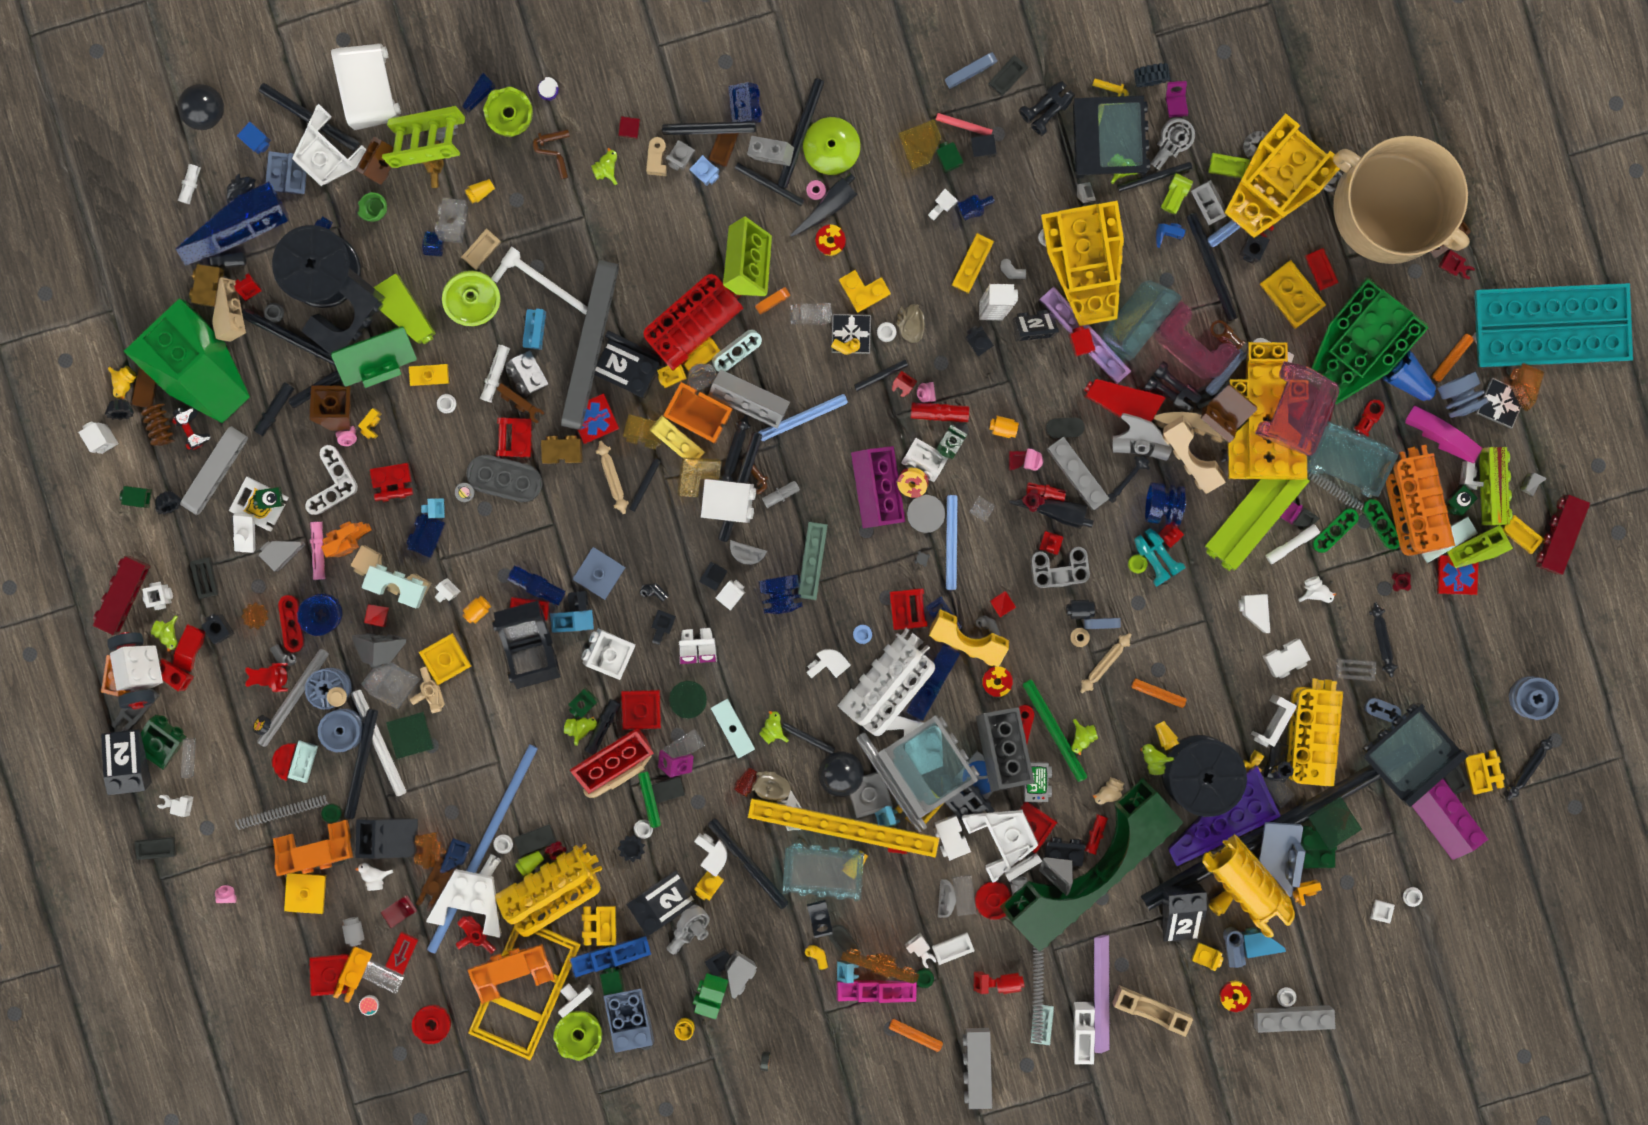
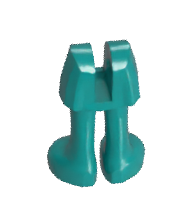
M1150 528L1145 531L1148 540L1151 542L1150 546H1148L1141 535L1134 538L1140 555H1145L1156 572V578L1153 583L1157 587L1170 579L1171 576L1159 562L1154 550L1163 559L1172 577L1186 567L1183 563H1178L1171 558L1162 545L1164 540Z

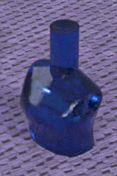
M972 195L957 204L964 221L970 218L984 215V207L995 203L993 196L981 200L977 195Z

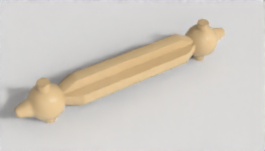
M599 441L596 454L601 455V463L612 496L617 501L614 508L625 514L629 502L623 499L624 493L613 460L608 454L611 448L604 445L602 441Z
M1130 633L1123 636L1120 635L1118 637L1119 643L1109 650L1089 674V678L1081 681V693L1092 691L1094 689L1093 683L1103 676L1122 653L1123 648L1130 646Z

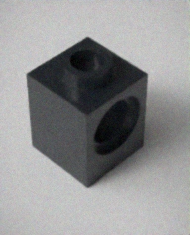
M1249 234L1239 255L1243 256V260L1248 263L1259 262L1270 239L1261 235L1253 238ZM1250 244L1258 247L1257 254L1250 252Z
M214 613L205 619L206 622L201 625L214 645L235 634L223 614L216 615ZM215 623H219L221 626L219 633H216L213 629Z

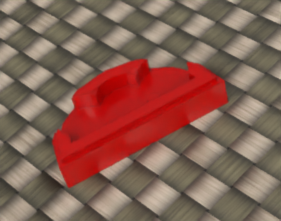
M288 743L281 746L272 757V767H274L278 777L285 781L288 780L297 743Z

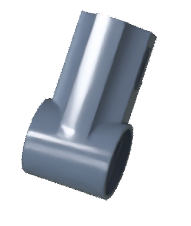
M1226 928L1223 932V938L1226 944L1228 965L1235 968L1246 965L1243 947L1244 937L1237 928ZM1232 934H1237L1236 940L1229 941V937Z

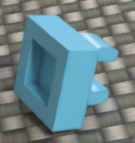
M427 499L428 505H421V513H428V518H445L444 499Z
M886 806L876 812L878 825L893 827L900 823V820H895L894 817L898 813L897 810H892L891 806Z
M837 961V981L854 983V979L859 978V975L854 974V968H859V965L847 961Z

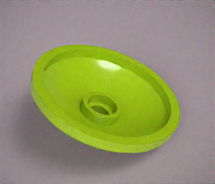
M836 117L820 119L807 130L803 141L804 156L809 165L819 173L825 175L844 173L855 164L859 157L860 139L858 133L850 123ZM834 141L835 146L829 147L828 142Z
M464 271L456 274L446 283L442 292V304L446 314L456 323L464 326H478L486 323L496 314L500 305V293L496 283L488 275L478 271ZM468 292L474 293L472 296L467 295Z

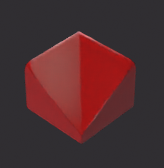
M1006 591L989 600L999 617L1016 608Z
M368 604L364 623L385 627L389 608Z

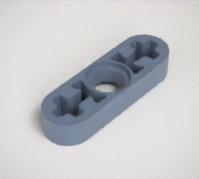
M993 52L948 76L945 82L948 88L951 89L991 67L998 60Z

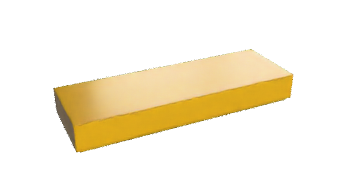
M978 233L976 234L951 286L969 294L994 243L993 240Z

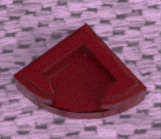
M1009 451V471L1015 470L1024 464L1027 451Z

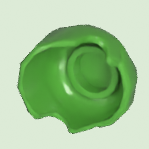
M370 192L365 194L358 202L359 211L357 213L365 221L376 222L381 220L386 214V200L378 193Z

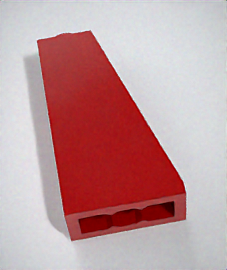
M1095 379L1093 382L1089 381L1084 389L1087 392L1084 397L1121 418L1122 413L1151 422L1165 400V397L1099 379Z

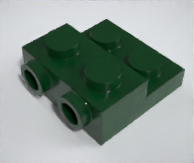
M154 715L147 721L141 732L146 758L164 770L187 736L183 734L184 732L180 727H173L167 723L168 719L165 716Z
M1303 826L1301 845L1305 850L1303 868H1335L1337 830L1332 829V826H1320V829H1313V826Z

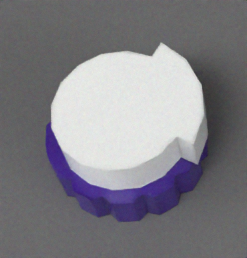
M545 77L538 85L537 91L543 100L551 101L558 95L559 87L554 79Z

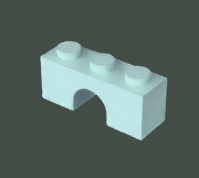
M380 564L369 566L361 588L381 595L384 593L387 585L394 583L400 589L398 602L413 608L420 607L427 586L422 585L424 581L417 578L409 580L404 578L405 574L394 571V573L386 571L387 567Z

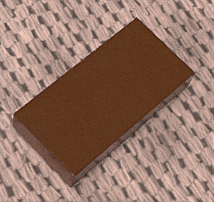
M739 133L718 134L708 161L727 168Z
M140 367L131 405L148 408L153 406L157 383Z

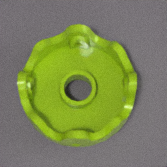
M513 87L491 91L483 109L488 126L495 133L506 137H514L523 133L529 127L533 117L531 102L522 91ZM506 108L514 109L512 117L507 118L504 116Z
M572 1011L559 1020L554 1031V1041L559 1054L564 1058L576 1061L593 1056L602 1041V1027L595 1016L588 1012ZM581 1030L584 1033V1037L578 1040L574 1037L573 1032Z

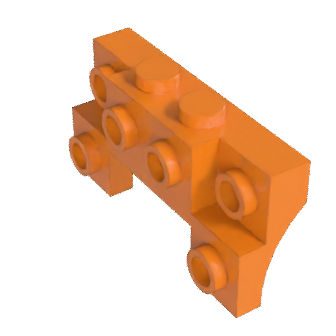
M349 521L340 525L339 530L336 529L327 533V537L322 539L324 544L321 546L325 557H343L352 553L353 550L359 548L358 540L366 533L372 531L370 525L363 524V522L351 524Z
M348 820L327 825L330 840L296 847L293 834L273 838L276 875L283 876L302 871V874L314 872L313 868L327 869L332 867V863L354 858L350 843L352 837Z
M543 944L522 950L519 947L509 950L507 955H493L488 962L469 968L468 973L481 1004L501 997L497 987L498 984L532 973L536 986L555 980Z

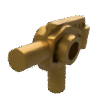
M443 160L423 162L422 164L425 165L427 172L431 176V188H439L438 173H441L444 166Z

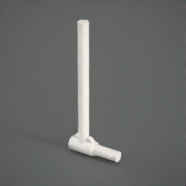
M512 246L502 259L501 265L491 277L497 283L507 268L517 266L586 315L588 308L586 305L521 261L520 252Z

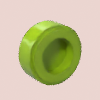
M1140 554L1133 555L1128 560V568L1133 573H1142L1148 566L1147 559Z

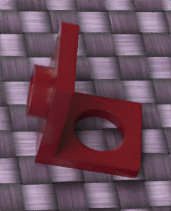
M406 895L380 913L389 927L392 928L417 912V910Z

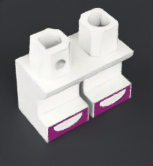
M711 628L700 629L701 639H693V629L682 630V640L679 641L680 664L698 663L697 645L699 649V663L717 662L715 638L712 637Z

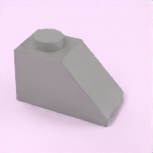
M268 541L261 547L260 550L262 552L259 556L273 571H280L306 544L304 542L272 541L270 543Z

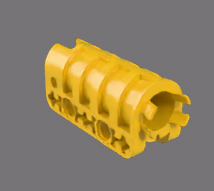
M1312 678V688L1296 687L1292 691L1291 703L1294 705L1297 703V707L1295 709L1296 719L1293 712L1288 725L1287 745H1289L1287 762L1294 768L1293 775L1289 779L1296 783L1334 786L1343 691L1336 690L1337 681L1325 679L1324 685V680ZM1304 712V717L1300 719V714ZM1301 751L1300 756L1297 757V752Z
M583 844L580 848L575 845L571 852L567 854L562 853L557 856V860L553 863L544 864L540 867V871L535 874L530 873L526 875L522 882L518 884L513 883L495 895L503 918L509 924H514L516 931L521 936L528 937L599 893L601 887L595 873L601 871L602 866L592 868L591 865L599 862L596 855L591 856L589 852L583 853V850L587 848L586 844ZM578 893V897L571 901V896ZM545 913V918L538 921L539 915Z

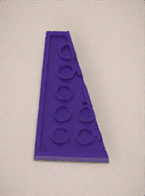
M1255 764L1247 772L1245 792L1234 808L1219 816H1200L1168 847L1176 866L1224 844L1222 841L1228 840L1234 834L1239 837L1264 825L1265 822H1270L1280 817L1258 766Z

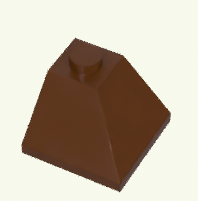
M311 386L310 420L331 431H350V386Z

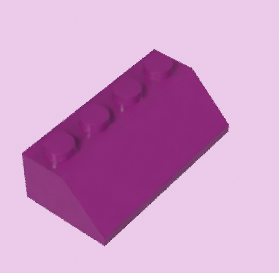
M894 446L851 452L863 528L906 522L902 496L897 485L899 477Z
M1443 779L1412 805V808L1452 860L1474 851L1489 840Z

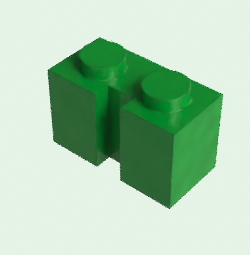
M706 973L704 981L700 980L697 991L700 994L696 993L693 1004L696 1005L694 1013L716 1019L728 980Z

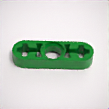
M1374 499L1365 501L1362 511L1384 547L1387 549L1398 548L1400 543L1397 530L1381 504ZM1369 503L1371 505H1376V507L1374 508L1376 514H1382L1381 516L1375 517L1374 520L1372 519V517H1374L1375 514L1372 511L1368 512L1367 510L1369 508ZM1379 519H1384L1387 523L1384 530H1380L1377 527ZM1388 532L1391 537H1396L1395 545L1388 544L1390 540L1388 535L1383 536L1382 533Z
M1353 509L1343 510L1313 539L1312 548L1318 553L1327 552L1358 522V513ZM1346 513L1353 514V516L1351 517L1353 520L1352 522L1346 521L1343 525L1337 522L1338 520H1340V522H1343L1346 519ZM1334 525L1340 528L1338 536H1332L1330 533V528ZM1326 533V535L1333 541L1331 542L1330 540H1327L1324 543L1325 548H1318L1317 546L1319 545V543L1317 541H1323L1325 538H1327L1326 536H1324V534Z

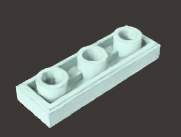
M1465 517L1451 526L1455 546L1422 553L1427 563L1478 533L1469 517Z
M728 699L711 707L738 758L755 750ZM735 725L737 730L732 732L730 726Z

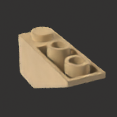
M221 277L219 278L212 322L216 339L231 342L245 334L246 331L239 294L234 287L236 284L235 280Z

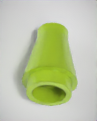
M536 851L533 854L518 859L515 866L524 877L544 861V858L539 851Z

